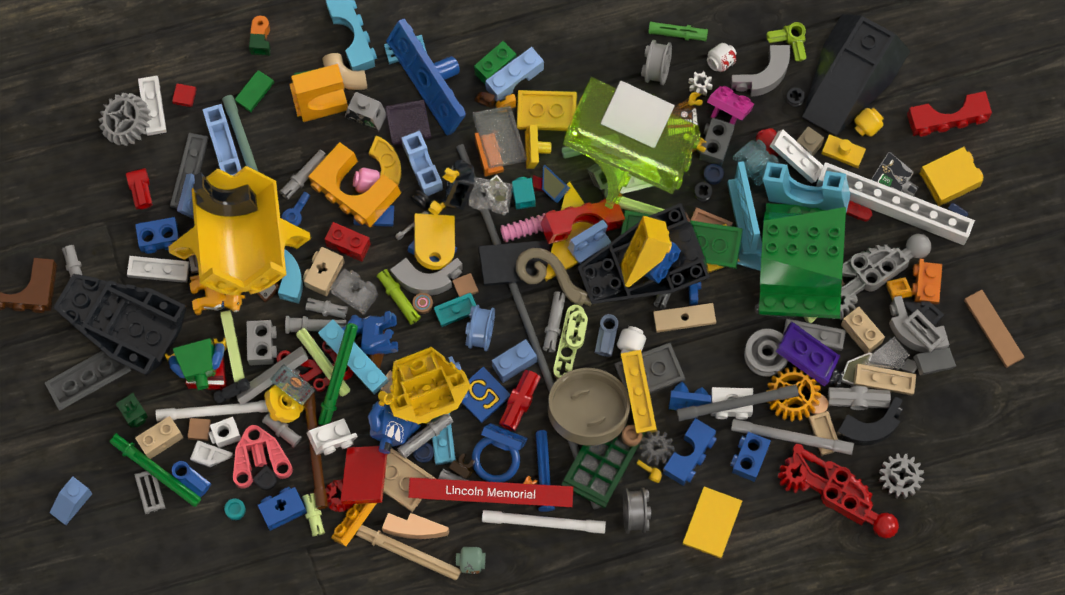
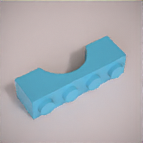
M326 0L327 9L333 24L344 25L354 33L352 44L345 50L351 70L359 71L375 67L374 60L377 59L374 48H369L368 42H370L367 31L363 32L361 28L364 24L361 15H356L354 10L357 8L355 0Z
M332 320L318 334L338 355L344 330ZM354 342L347 365L375 395L389 380Z

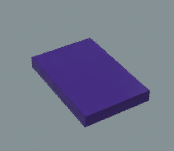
M793 322L788 324L775 351L823 386L828 384L840 358L837 353Z

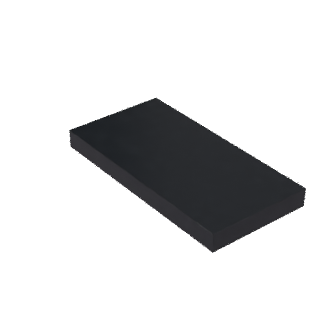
M547 240L479 246L483 286L523 283L524 281L520 279L516 272L518 256L530 248H542L551 252L553 243L548 244ZM532 258L526 264V272L531 276H535L538 273L534 266L535 262L543 263L546 266V270L548 263L539 258ZM555 276L549 280H556L557 277Z

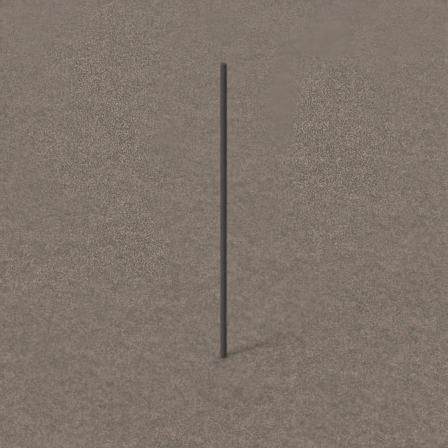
M464 144L458 145L456 148L461 160L471 165ZM474 173L475 185L472 190L493 245L501 244ZM516 283L508 284L533 351L537 355V362L550 393L554 381ZM567 440L573 457L576 459L580 451L578 444ZM578 469L584 485L587 486L590 481L589 473ZM591 502L594 510L601 507Z

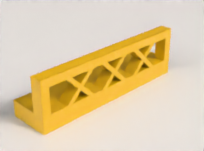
M641 350L621 353L636 434L657 432Z

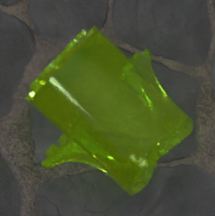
M590 77L566 131L563 145L589 156L601 167L608 183V195L605 200V206L612 209L614 204H619L622 197L620 191L623 186L627 187L631 176L673 194L675 189L679 190L683 181V172H687L692 163V149L697 148L701 139L699 138L701 135L699 133V126L671 113L655 148L650 147L601 124L617 88Z

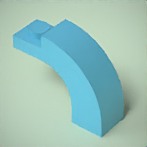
M284 249L286 276L282 278L278 295L280 299L299 304L303 290L302 275L294 257Z

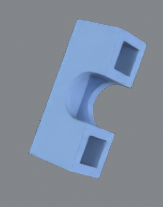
M532 47L487 79L485 81L486 90L490 94L495 95L496 102L498 100L502 101L505 99V96L513 93L514 87L521 80L526 78L529 81L544 70L543 59Z
M417 131L402 137L403 148L422 192L429 196L442 191V181L435 165L431 162L421 132Z

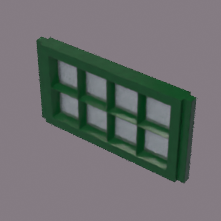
M621 432L616 438L607 443L583 445L561 486H574V493L605 508L640 443L637 446L626 445L622 441Z

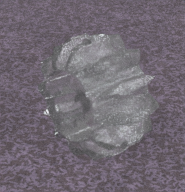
M657 430L655 436L648 432V438H642L644 444L640 445V450H643L641 456H649L647 463H650L653 459L655 460V465H658L659 460L665 464L666 458H671L672 454L670 452L674 451V446L670 445L673 442L672 438L666 439L667 433L659 436L660 432ZM657 445L661 446L657 451L653 450Z

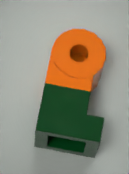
M256 16L252 20L249 43L252 55L270 56V43L266 41L267 35L270 33V26L265 16Z

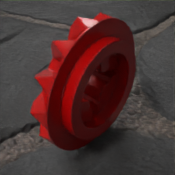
M343 479L334 480L326 487L328 507L336 512L347 511L354 505H342L339 498H333L337 495V488L342 492Z

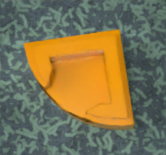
M515 94L505 96L506 100L504 101L498 100L496 103L497 111L515 108Z

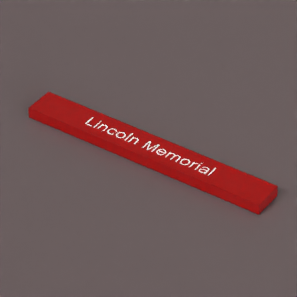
M410 477L408 498L573 507L574 486Z

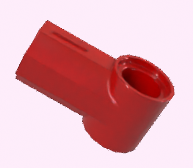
M146 168L127 172L126 177L129 188L132 190L136 209L143 210L153 206Z

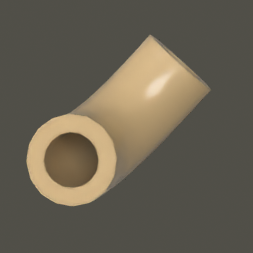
M331 53L323 57L324 67L334 64L339 65L344 88L348 90L367 89L364 70L353 71L348 69L343 63L341 54Z

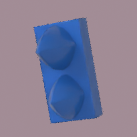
M680 382L673 391L671 390L669 409L676 410L711 403L712 395H708L703 387L697 389L694 393H689L687 386Z

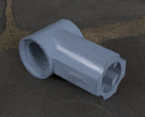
M607 314L600 321L595 353L598 355L612 357L618 330V320L614 315ZM610 321L615 326L613 329H606L604 323Z

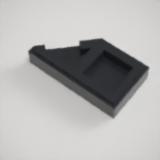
M929 301L904 302L907 311L912 314L918 309L934 326L944 316Z

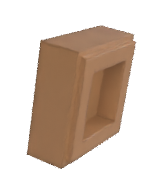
M471 273L452 280L459 297L468 293L472 295L478 293V288Z
M190 418L188 439L209 441L208 432H210L211 420Z

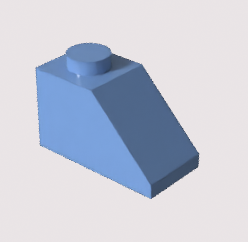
M72 477L59 492L50 513L64 525H67L92 495L91 491L76 478Z

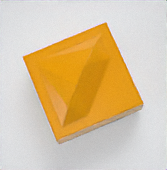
M906 277L887 281V289L892 300L897 296H902V298L912 296V291Z

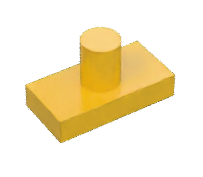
M529 125L525 131L526 169H534L539 163V153H551V142L538 141L537 125Z
M829 134L822 154L858 168L866 149L852 144L849 140H842Z

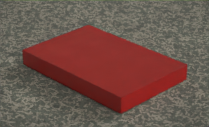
M379 446L347 448L341 493L342 505L382 503L388 454L379 452Z

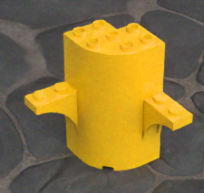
M245 166L233 176L220 169H216L206 177L209 183L223 190L235 189L248 184L256 194L258 211L241 216H219L209 213L198 206L196 193L192 188L195 226L169 246V253L183 260L196 255L199 282L214 291L227 295H240V292L248 291L250 294L261 292L286 276L285 246L298 249L310 240V233L280 218L275 180L248 166Z

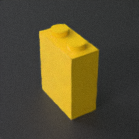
M964 147L922 166L920 175L938 206L980 187L983 182L981 170L975 167L972 154L969 151L967 152Z

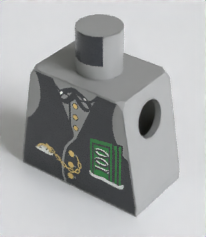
M355 92L345 114V118L378 132L387 116L381 102L358 92Z
M888 152L871 179L911 196H914L919 188L909 182L913 171L890 152Z

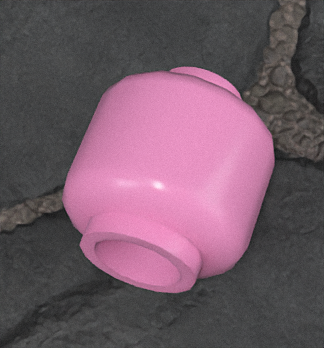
M361 168L359 172L356 171L354 174L353 187L356 188L358 193H365L380 178L379 172L373 169Z

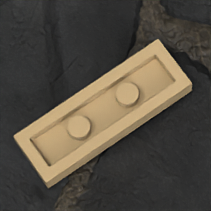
M857 364L853 385L913 395L916 374Z

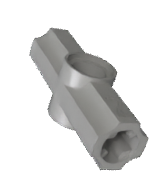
M853 386L850 388L829 387L828 406L850 407L853 410H865L868 408L889 409L890 390L868 389L865 386Z

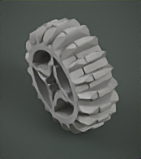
M122 93L121 96L115 94V100L109 99V105L103 104L106 109L105 111H100L103 117L98 119L102 123L99 127L103 130L102 134L110 142H114L117 145L123 144L124 146H128L129 143L135 144V139L141 140L140 135L146 134L145 128L150 127L147 121L151 120V117L148 115L151 111L147 108V103L139 96L132 93Z

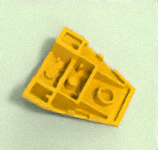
M429 347L394 361L392 371L393 382L390 385L394 401L389 405L395 417L417 424L428 422L433 418L458 409L470 388V383L463 370H458L455 364L449 363L442 354Z

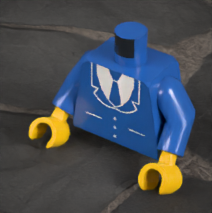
M381 391L378 394L380 401L373 404L372 410L368 414L370 435L372 438L380 441L379 452L390 454L392 446L404 444L421 425L395 417L389 405L394 401V395Z

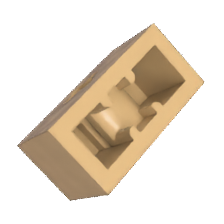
M321 247L319 252H315L312 258L313 264L310 269L305 271L303 280L306 288L327 297L344 264V258L335 252Z
M860 307L852 311L842 321L841 326L865 354L872 352L883 343L885 336Z
M169 416L135 437L146 456L151 459L183 439V436Z

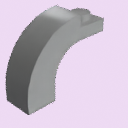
M770 45L768 67L761 73L754 75H732L731 89H736V91L750 89L751 96H759L776 88L783 80L788 68L790 45Z
M405 258L390 269L395 281L407 291L414 294L427 293L428 295H437L452 288L450 279L457 278L462 273L463 266L461 261L456 258L442 270L426 274L415 269L408 259Z
M902 296L894 297L890 305V312L895 317L891 318L889 322L892 332L905 346L915 351L929 352L902 325L908 318ZM909 322L932 345V343L911 322ZM944 326L936 327L946 339L933 351L945 349L949 346ZM926 329L928 333L937 341L938 338L929 329Z

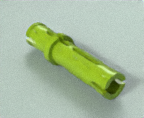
M387 269L384 270V273L381 271L377 278L385 287L386 294L392 297L410 325L417 322L421 317L401 291L400 284L394 281Z

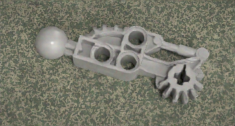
M924 234L912 235L907 240L906 248L902 251L899 248L891 249L887 244H884V246L875 245V248L871 249L869 247L866 249V252L857 253L843 264L842 276L855 279L842 287L841 301H843V305L840 308V320H843L844 315L847 316L851 313L850 311L856 309L854 306L858 301L856 294L864 289L869 292L877 290L887 281L905 270L910 259L926 257L931 251L929 238ZM861 262L864 267L858 268L854 263ZM890 266L892 271L886 272L882 267ZM873 277L876 279V282L869 283L866 278Z

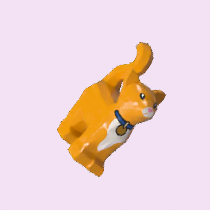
M199 275L190 277L191 293L195 294L203 289L206 295L192 301L193 310L196 315H201L202 310H220L223 308L231 309L233 312L239 311L242 299L245 298V295H241L242 292H240V295H225L200 284Z

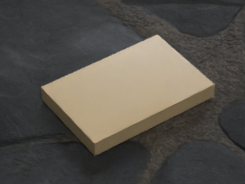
M391 448V452L387 456L383 493L413 513L422 499L408 498L409 478H436L409 459L403 458L400 453Z

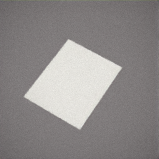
M620 81L601 124L655 148L675 105Z

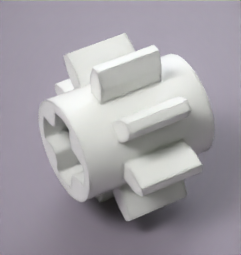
M704 71L702 74L694 72V79L689 78L688 83L692 84L689 91L706 96L707 89L712 90V84H710L712 77H707Z

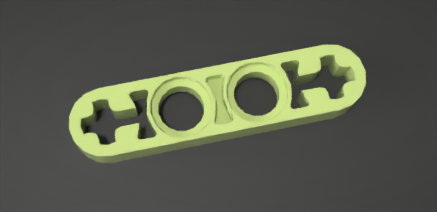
M579 305L570 306L566 313L554 364L553 374L557 380L561 377L557 369L561 370L562 361L566 362L565 371L569 372L573 369L577 349H571L573 353L570 357H564L561 351L563 348L568 347L565 333L568 329L567 323L571 316L570 313H573L575 310L585 313L584 309ZM577 316L576 328H579L577 324H580V322H584L581 320L580 316ZM578 333L576 337L569 338L572 340L573 344H576V342L579 341Z
M231 310L221 312V319L234 382L238 383L245 376Z

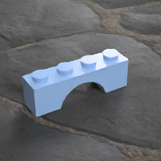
M222 104L205 108L203 113L220 169L233 176L241 170V166Z

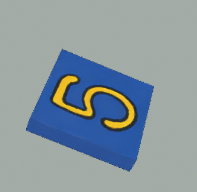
M482 367L468 380L470 383V388L467 392L468 397L464 398L461 403L480 423H483L509 399L510 394Z

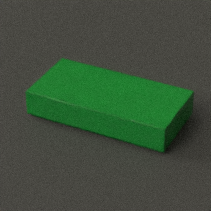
M258 70L235 98V102L249 112H252L274 84V80Z

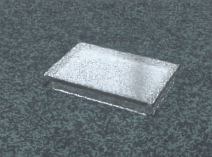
M510 106L473 113L472 116L489 168L526 162V153Z

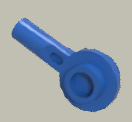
M303 192L295 207L285 210L282 219L298 226L302 220L300 212L308 201L310 194Z

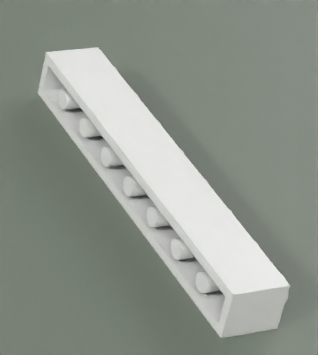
M825 162L816 187L823 185L826 171L845 173L851 195L850 201L965 245L975 220Z

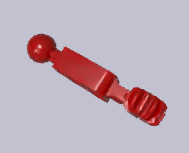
M801 444L794 446L793 456L785 460V465L780 466L781 472L778 473V478L782 479L780 481L781 486L787 484L786 491H789L792 487L794 493H797L798 487L802 491H806L810 487L822 495L821 500L827 507L860 525H863L865 521L870 523L879 537L891 538L898 532L899 523L897 518L890 513L877 514L871 511L873 507L871 501L872 492H869V487L867 485L864 486L861 479L857 480L855 475L846 467H841L832 461L825 462L815 454L805 450ZM804 458L822 466L827 479L813 473ZM802 465L798 473L799 475L796 478H793L792 475H794L795 472L798 471L799 466ZM843 475L846 481L840 482L836 476ZM834 492L837 498L830 499L826 493ZM852 502L855 508L848 509L844 503Z

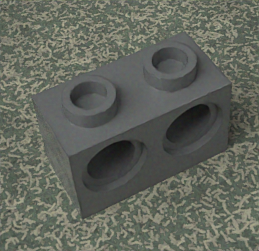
M712 118L710 124L706 123L703 134L706 135L705 141L707 142L701 144V146L706 148V151L700 152L697 150L700 153L699 160L718 164L722 167L735 125ZM720 130L723 134L717 136L713 131ZM715 148L717 152L710 153L707 149Z

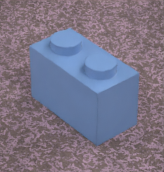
M524 340L493 359L492 367L504 383L537 362V355L527 340Z

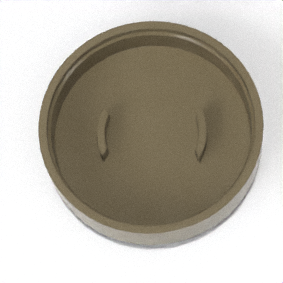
M595 368L575 369L562 375L551 388L548 401L549 420L554 429L571 442L580 445L607 443L616 438L627 424L630 410L628 392L615 376L606 371Z

